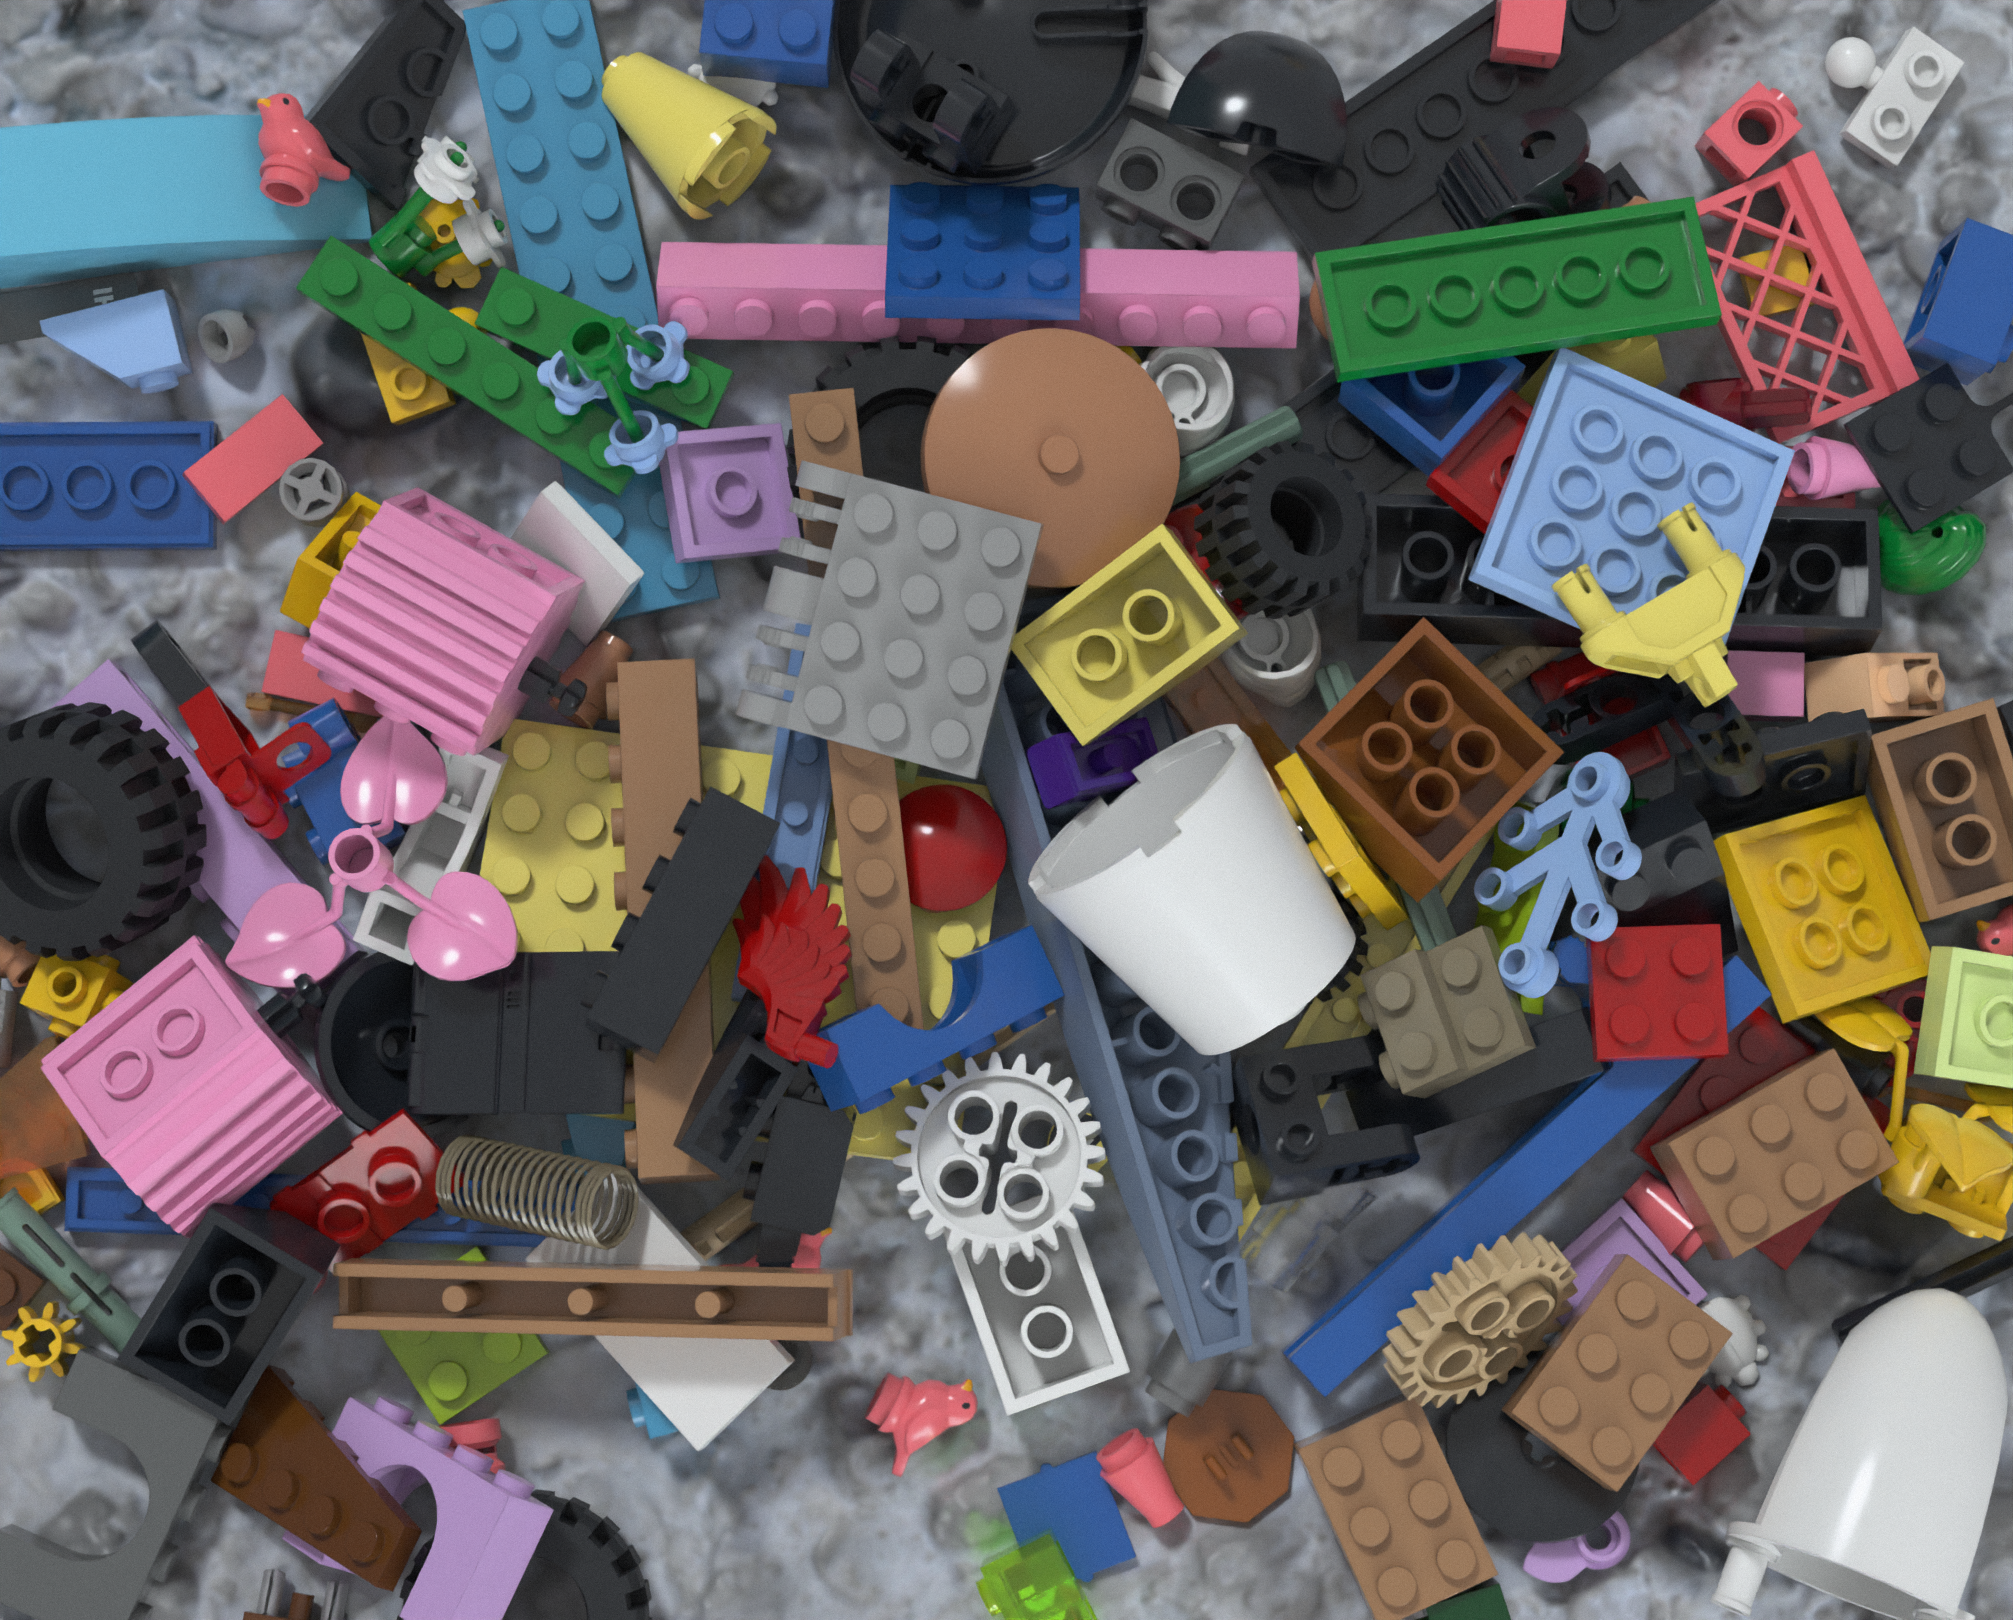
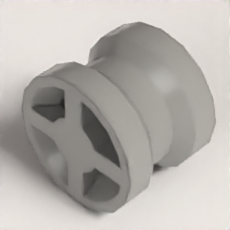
M315 458L298 460L290 465L281 477L279 494L282 504L293 517L307 526L316 528L326 526L350 499L346 481L334 467L324 460ZM322 500V502L314 504L312 508L309 509L312 503H317L318 501Z

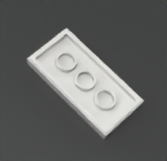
M611 1174L614 1188L612 1207L608 1219L601 1230L595 1235L596 1237L603 1233L609 1225L617 1205L618 1188L613 1174ZM607 1178L603 1181V1204L599 1216L592 1226L593 1230L597 1227L600 1220L602 1219L607 1205ZM638 1186V1212L634 1225L628 1236L615 1248L603 1250L580 1243L576 1244L571 1241L567 1242L562 1239L546 1237L525 1258L527 1262L709 1266ZM599 1188L596 1192L594 1202L592 1205L591 1218L594 1214L598 1202ZM618 1216V1219H617L616 1223L614 1224L613 1228H612L611 1231L609 1232V1234H611V1232L613 1231L615 1225L617 1224V1222H618V1220H619V1216ZM594 1335L697 1451L704 1449L795 1361L777 1340Z

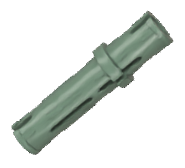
M13 1187L0 1199V1230L25 1255L27 1260L70 1301L66 1308L74 1316L80 1312L111 1342L115 1350L120 1354L141 1321V1318L109 1286L113 1279L105 1271L98 1275L63 1239L59 1232L30 1206L18 1193V1190ZM23 1225H26L62 1261L63 1267H60L23 1230ZM71 1273L110 1311L109 1316L71 1279Z

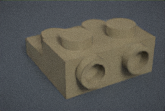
M1481 925L1425 952L1414 949L1360 975L1365 992L1358 995L1359 1010L1365 1022L1372 1029L1376 1030L1379 1028L1387 1050L1379 1055L1380 1069L1388 1084L1394 1089L1400 1088L1403 1095L1425 1099L1536 1048L1517 994L1503 983L1499 973L1498 963L1502 953L1492 928Z

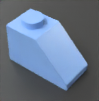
M164 289L39 321L42 333L55 344L132 389L140 387L141 393H156L174 388L179 384L177 377L193 373L176 302Z

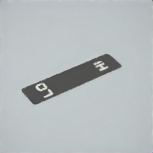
M129 272L0 294V345L47 337L42 333L40 320L138 296L135 274Z

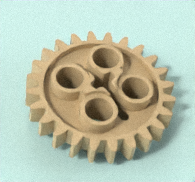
M1522 1232L1512 1243L1505 1235L1500 1236L1490 1251L1480 1243L1476 1246L1472 1258L1466 1262L1459 1256L1453 1258L1452 1270L1446 1275L1434 1272L1431 1275L1434 1285L1429 1290H1418L1412 1293L1413 1298L1417 1302L1416 1305L1412 1308L1398 1311L1396 1316L1402 1322V1325L1387 1331L1386 1336L1392 1343L1382 1350V1354L1388 1360L1383 1366L1406 1399L1411 1400L1414 1398L1419 1406H1424L1431 1400L1436 1408H1440L1450 1396L1456 1404H1460L1472 1389L1481 1396L1485 1393L1488 1383L1496 1378L1498 1382L1503 1384L1507 1381L1508 1371L1514 1366L1525 1368L1528 1365L1526 1355L1531 1350H1544L1547 1347L1542 1339L1545 1334L1561 1330L1563 1326L1556 1318L1572 1311L1573 1306L1567 1299L1578 1292L1577 1287L1572 1282L1577 1277L1576 1272L1571 1268V1263L1554 1242L1548 1243L1540 1234L1531 1240L1525 1232Z

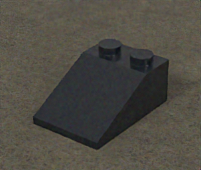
M1679 789L1622 815L1631 842L1640 848L1642 854V861L1638 871L1629 879H1615L1597 867L1595 856L1602 838L1598 828L1595 827L1593 829L1587 846L1606 902L1614 907L1617 912L1618 922L1616 927L1720 924L1722 958L1739 950L1725 872L1705 818ZM1623 850L1616 855L1614 866L1621 860ZM1599 911L1591 919L1592 926L1598 920Z

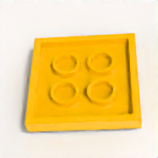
M1866 795L1728 833L1713 841L1725 872L1727 888L1768 989L1772 993L1771 996L1783 1024L1928 977L1931 952Z

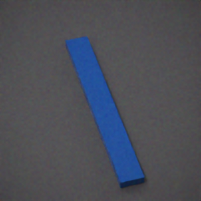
M67 1167L64 1231L182 1235L174 1231L170 1224L167 1225L155 1211L153 1212L147 1207L141 1197L136 1195L126 1185L114 1168ZM270 1173L232 1205L270 1209L269 1203L274 1200V1194L287 1185L294 1186L308 1175ZM468 1180V1196L470 1203L473 1202V1180ZM478 1180L477 1193L479 1192L482 1180ZM557 1183V1193L560 1183ZM567 1183L566 1195L561 1207V1215L565 1210V1201L571 1183ZM576 1184L575 1198L571 1207V1213L575 1210V1201L580 1184ZM462 1186V1187L459 1188V1195H460L462 1204H463L464 1207L466 1208L467 1206H466L465 1199H464V1196H463V1186ZM500 1188L496 1196V1203L500 1198ZM519 1189L514 1200V1206L517 1204L519 1199ZM509 1190L505 1198V1205L509 1200ZM548 1190L542 1205V1212L547 1205ZM528 1191L524 1200V1207L528 1203ZM453 1192L451 1194L452 1200L454 1204L458 1207L455 1194ZM557 1193L552 1205V1213L556 1208ZM537 1194L533 1203V1210L537 1205ZM437 1203L438 1211L425 1220H422L420 1217L416 1218L383 1242L537 1247L546 1236L455 1217L447 1214L440 1204Z

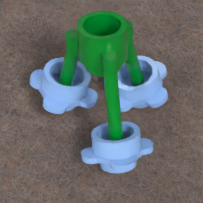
M601 316L586 317L575 323L569 330L567 337L559 341L558 347L560 351L550 361H545L539 366L537 371L538 381L541 385L550 388L556 398L555 408L563 415L577 414L581 409V405L594 398L605 399L609 397L619 419L611 427L609 439L612 444L605 449L604 457L611 466L624 464L634 468L638 474H646L657 468L659 462L664 457L665 449L677 442L679 434L673 424L667 423L660 426L656 416L649 411L638 410L632 412L616 378L622 373L626 362H628L629 366L633 369L630 374L631 382L641 390H649L654 383L670 380L673 383L682 382L690 370L688 361L684 359L683 347L688 337V332L683 325L676 321L668 322L664 328L659 325L650 324L633 331L623 317H617L612 322Z

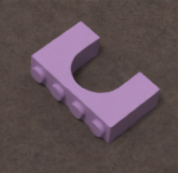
M383 1396L378 1397L375 1405L349 1397L332 1434L337 1439L346 1441L359 1457L356 1462L369 1477L378 1479L399 1505L416 1488L426 1482L430 1483L436 1500L437 1525L433 1544L399 1617L404 1620H502L554 1510L531 1496L535 1487L531 1482L502 1469H499L497 1474L490 1471L494 1462L490 1457L461 1444H458L456 1449L449 1446L454 1437L451 1433L423 1420H418L416 1425L410 1422L414 1411ZM288 1530L285 1531L282 1537L283 1540L319 1564L353 1573Z

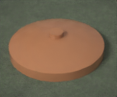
M1058 328L1033 329L1005 336L980 349L962 363L942 386L930 408L923 431L920 455L925 493L1044 524L1028 583V588L1065 589L1082 585L1155 528L1163 524L1175 498L1180 470L1179 441L1172 413L1164 396L1148 373L1133 358L1105 340L1086 333Z

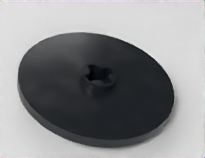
M1545 1349L1539 1351L1531 1350L1526 1355L1528 1365L1525 1368L1514 1366L1510 1369L1505 1383L1501 1384L1496 1378L1488 1383L1485 1393L1481 1396L1474 1389L1470 1390L1462 1403L1454 1404L1446 1433L1447 1462L1461 1494L1472 1512L1484 1523L1506 1536L1521 1541L1542 1544L1573 1540L1603 1525L1616 1513L1629 1495L1639 1468L1638 1463L1619 1491L1615 1492L1602 1487L1561 1455L1556 1458L1547 1454L1541 1462L1534 1460L1530 1456L1533 1445L1525 1440L1529 1433H1532L1501 1409Z

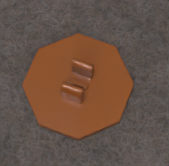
M1213 1389L1203 1407L1196 1404L1189 1417L1177 1412L1168 1419L1163 1464L1176 1494L1193 1516L1249 1522L1288 1491L1294 1435L1263 1395Z

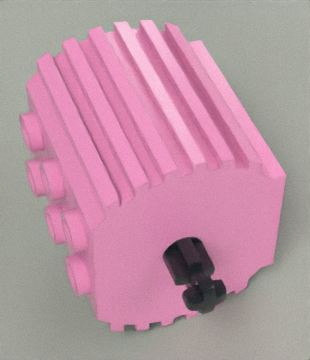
M418 487L384 500L378 513L358 536V542L353 550L347 554L339 574L333 579L330 585L331 589L318 609L320 610L318 617L313 621L309 630L311 633L309 640L304 643L301 652L304 654L303 661L320 669L317 676L324 683L343 692L351 693L355 689L376 701L374 708L383 716L401 724H409L410 720L432 732L430 739L437 746L459 756H465L467 752L476 755L504 737L514 719H518L523 712V707L530 697L544 704L553 696L560 700L557 712L564 716L572 717L582 705L588 687L577 678L568 686L561 683L562 670L550 664V660L557 651L562 635L571 622L570 617L576 608L579 592L585 580Z
M196 935L192 936L40 1060L43 1063V1066L40 1067L100 1155L117 1171L126 1185L136 1195L141 1197L147 1207L153 1212L155 1211L162 1221L167 1225L170 1224L174 1231L181 1233L185 1238H192L213 1203L229 1205L235 1203L343 1114L325 1091L320 1077L287 1034L304 1020L300 1011L302 1007L308 1003L315 1009H318L325 1003L326 996L319 984L307 973L301 974L293 980L297 992L289 997L280 991L264 1004L251 987L242 980L239 974L231 970L226 965L225 960L208 943H205L203 939Z

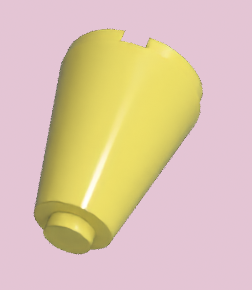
M642 52L617 57L606 68L602 76V101L681 209L693 219L703 220L713 216L705 208L718 200L727 207L736 201L749 188L766 164L771 149L763 142L767 130L776 135L777 126L774 119L763 110Z

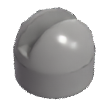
M221 309L206 314L201 318L198 325V337L204 352L211 360L217 363H225L239 358L249 351L253 344L255 331L253 327L247 326L245 321L247 316L244 313L235 309Z

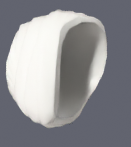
M1154 347L1146 360L1139 365L1156 383L1168 404L1177 430L1181 459L1224 436L1230 425L1235 404L1233 374L1223 354L1215 347Z
M1311 608L1296 616L1289 618L1286 614L1279 619L1266 618L1263 610L1255 615L1248 613L1239 620L1248 634L1219 655V658L1230 676L1245 689L1264 696L1273 705L1289 708L1304 699L1315 684L1314 675L1319 669L1321 662V634L1316 618ZM1271 666H1276L1278 672H1271Z

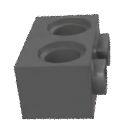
M1131 118L1096 184L1095 198L1104 202L1101 207L1102 211L1119 222L1135 226L1137 220H1140L1160 230L1158 239L1175 250H1194V248L1197 250H1210L1241 189L1244 174ZM1131 165H1144L1153 172L1156 182L1145 191H1133L1126 187L1121 180L1120 175L1123 170ZM1199 193L1209 200L1212 212L1203 219L1191 220L1181 214L1177 207V201L1185 194Z

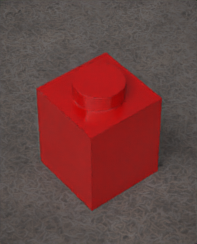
M1698 1381L1652 1445L1682 1480L1695 1485L1751 1435L1739 1421L1747 1412L1722 1384L1713 1391L1709 1385Z

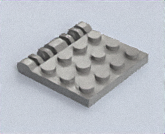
M802 460L795 486L845 499L842 510L792 497L789 512L795 513L799 518L814 522L823 520L838 524L832 550L813 545L809 540L794 536L781 538L778 551L828 565L824 578L774 565L763 610L812 623L810 634L808 637L759 624L756 639L761 640L765 645L780 649L787 647L805 652L799 676L781 672L777 667L762 663L757 665L749 664L745 678L769 686L794 691L793 699L789 701L742 689L735 715L976 779L1044 524Z

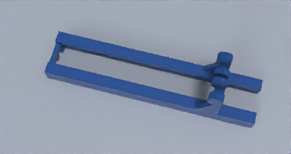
M1572 935L1568 936V938L1563 937L1559 940H1554V942H1549L1548 950L1554 953L1559 963V973L1554 986L1571 987L1579 996L1581 1007H1588L1590 1011L1585 942H1581L1579 937L1572 938ZM1737 955L1731 956L1725 962L1723 961L1727 1034L1772 995ZM1700 1059L1608 1062L1610 1069L1585 1077L1282 1350L1283 1354L1322 1396L1326 1397L1389 1340L1386 1336L1387 1331L1402 1325L1396 1314L1398 1311L1412 1308L1416 1305L1417 1302L1413 1298L1412 1293L1418 1290H1429L1434 1285L1431 1280V1275L1434 1272L1446 1275L1452 1270L1453 1258L1459 1256L1466 1262L1472 1258L1476 1246L1480 1243L1487 1250L1494 1246L1500 1236L1506 1235Z

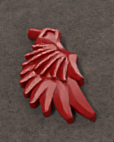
M765 855L759 866L760 882L753 877L740 901L745 921L740 918H734L732 921L741 949V962L737 977L741 985L754 992L765 1003L767 1010L765 1042L767 1047L787 1060L799 1063L803 1059L829 1069L835 1063L838 1056V1044L818 1037L816 1034L819 1031L823 1018L828 1015L825 1005L842 993L839 985L849 978L845 964L852 954L849 946L845 943L851 937L850 931L845 925L838 926L842 916L841 907L834 903L828 907L830 890L827 885L819 884L811 893L805 868L798 867L794 870L789 890H787L779 869Z

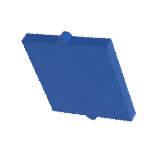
M1096 1450L1055 1466L1045 1462L1041 1465L1040 1472L997 1488L1037 1595L1080 1578L1084 1582H1090L1093 1579V1573L1136 1557L1110 1485L1100 1476L1102 1466L1096 1459L1098 1454Z

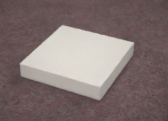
M556 481L540 492L510 538L585 580L568 626L569 630L585 646H588L598 637L601 631L605 630L645 574Z

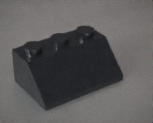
M213 1203L117 1360L230 1426L325 1275L341 1244L285 1211Z

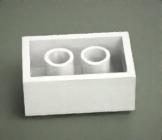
M1043 1193L1008 1206L1017 1212H1029L1040 1204ZM993 1211L987 1212L985 1214L990 1215L993 1213ZM1061 1225L1054 1231L1057 1236L1059 1249L1055 1251L1042 1239L1035 1241V1258L1031 1262L1024 1256L1020 1246L1011 1248L1007 1266L1001 1265L996 1248H988L981 1263H974L972 1244L968 1242L954 1256L951 1255L1007 1416L1130 1372L1080 1230L1076 1234L1068 1231ZM945 1231L943 1235L945 1237L946 1243L948 1244V1238L950 1233L948 1231Z

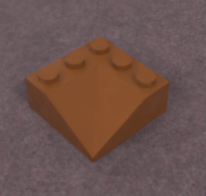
M1424 617L1294 747L1369 856L1417 903L1454 868L1564 753L1558 745Z

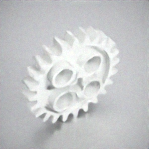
M992 1052L988 1070L980 1071L972 1057L965 1059L966 1076L958 1079L953 1072L947 1069L942 1073L945 1088L940 1092L925 1084L920 1087L928 1103L925 1110L914 1106H906L904 1111L906 1116L917 1125L915 1130L896 1131L895 1135L897 1142L910 1148L911 1153L893 1158L894 1167L901 1171L912 1172L913 1175L897 1185L898 1191L902 1196H920L908 1209L910 1217L914 1220L931 1215L932 1219L925 1230L927 1238L932 1240L948 1231L950 1235L947 1250L953 1256L966 1242L972 1244V1257L976 1264L981 1263L988 1248H996L1002 1266L1008 1265L1011 1248L1019 1246L1029 1262L1034 1261V1242L1042 1239L1054 1251L1059 1249L1054 1230L1061 1225L1068 1231L1077 1234L1080 1230L1079 1224L1071 1212L1074 1208L1092 1212L1095 1209L1094 1201L1083 1192L1084 1187H1100L1104 1184L1103 1175L1088 1168V1164L1106 1159L1105 1148L1087 1145V1141L1095 1138L1102 1132L1100 1122H1080V1119L1091 1108L1089 1099L1086 1097L1069 1103L1067 1099L1074 1087L1073 1080L1068 1077L1054 1087L1050 1085L1052 1069L1051 1064L1047 1062L1034 1075L1028 1074L1025 1054L1018 1055L1011 1070L1003 1069L998 1052ZM1009 1103H1014L1017 1105V1112L1007 1143L1010 1156L1016 1161L1015 1164L1010 1162L1003 1164L999 1176L995 1208L992 1214L986 1215L982 1212V1207L991 1183L992 1169L989 1160L984 1155H994L998 1151L1005 1107ZM972 1106L985 1107L993 1114V1121L990 1127L978 1135H969L958 1128V1119L961 1113ZM1036 1119L1049 1121L1057 1128L1054 1141L1049 1146L1041 1149H1033L1021 1141V1133L1024 1127ZM959 1168L969 1169L978 1176L976 1190L965 1198H953L943 1191V1183L946 1176ZM1030 1182L1042 1190L1041 1202L1034 1210L1017 1212L1006 1204L1007 1195L1016 1184Z

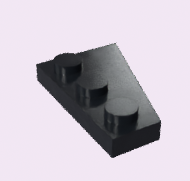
M400 0L305 116V119L320 132L333 158L342 165L349 167L350 174L389 210H399L407 191L404 188L405 181L414 157H419L422 151L421 144L423 142L421 140L426 135L424 130L437 96H442L466 33L465 21L443 0Z

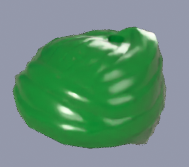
M1889 499L1883 501L1876 508L1878 509L1881 586L1887 591L1900 595H1924L1943 590L1962 579L1979 561L1986 546V524L1976 513L1964 510L1960 505L1912 534L1909 533ZM1943 530V535L1939 538V533Z

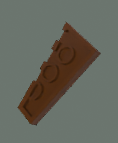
M268 1364L210 1481L373 1586L393 1592L422 1530L378 1479L369 1477L356 1462L359 1458L346 1441L337 1439L323 1423L325 1417L311 1401L304 1400L293 1388L295 1382L284 1369Z

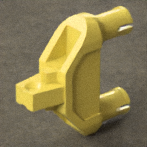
M1691 502L1681 508L1683 511L1680 512L1679 509L1674 511L1657 525L1689 571V574L1685 577L1686 580L1629 614H1626L1625 611L1617 613L1591 573V568L1588 564L1579 566L1575 574L1573 571L1567 573L1556 581L1551 588L1555 593L1557 592L1584 634L1579 639L1582 643L1580 648L1589 661L1603 668L1658 679L1669 674L1677 684L1684 680L1702 705L1707 707L1728 695L1738 685L1722 658L1728 654L1722 637L1730 631L1744 581L1745 566L1737 553H1732L1730 549L1724 551L1721 549L1696 511L1695 504Z

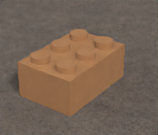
M1994 698L1871 735L1867 780L1897 873L1918 923L1937 919L2013 895V757Z
M1834 1048L1812 1053L1650 1146L1653 1155L1713 1260L1736 1258L1899 1163Z
M1615 1254L1501 1410L1602 1487L1618 1492L1733 1333L1630 1255Z
M1402 1393L1293 1444L1373 1620H1401L1498 1575L1422 1407L1417 1404L1414 1398L1407 1400Z

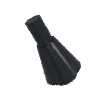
M1811 1015L1782 1023L1783 1027L1814 1049L1813 1053L1834 1048L1862 1097L1865 1095L1874 1101L1894 1076L1895 1069L1888 1064L1893 1056L1891 1051L1878 1052L1858 1047L1837 1035Z

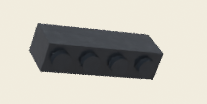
M711 786L702 803L693 798L689 799L673 829V833L682 837L677 850L671 860L662 855H659L642 887V890L652 894L641 917L631 912L628 913L611 945L612 948L621 952L610 975L598 969L580 1005L590 1010L585 1022L586 1028L653 1063L656 1062L778 831L780 822Z

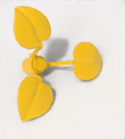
M1871 996L1814 1014L1821 1022L1846 1041L1872 1051H1891L1895 1057L1890 1121L1883 1135L1892 1142L1891 1149L1899 1163L1878 1174V1178L1885 1186L1900 1195L1919 1199L1926 1195L1940 1165L1945 1168L1961 1191L1969 1189L1984 1178L2002 1173L2010 1168L2013 1163V1149L1996 1132L1975 1120L1990 1116L2002 1129L2013 1134V1089L1966 1082L1964 1085L1965 1092L1977 1103L1973 1104L1961 1118L1934 1105L1919 1103L1911 1107L1908 1113L1910 1123L1904 1127L1902 1126L1909 1055L1908 1046L1904 1041L1909 1040L1913 1032L1909 1024L1896 1011Z

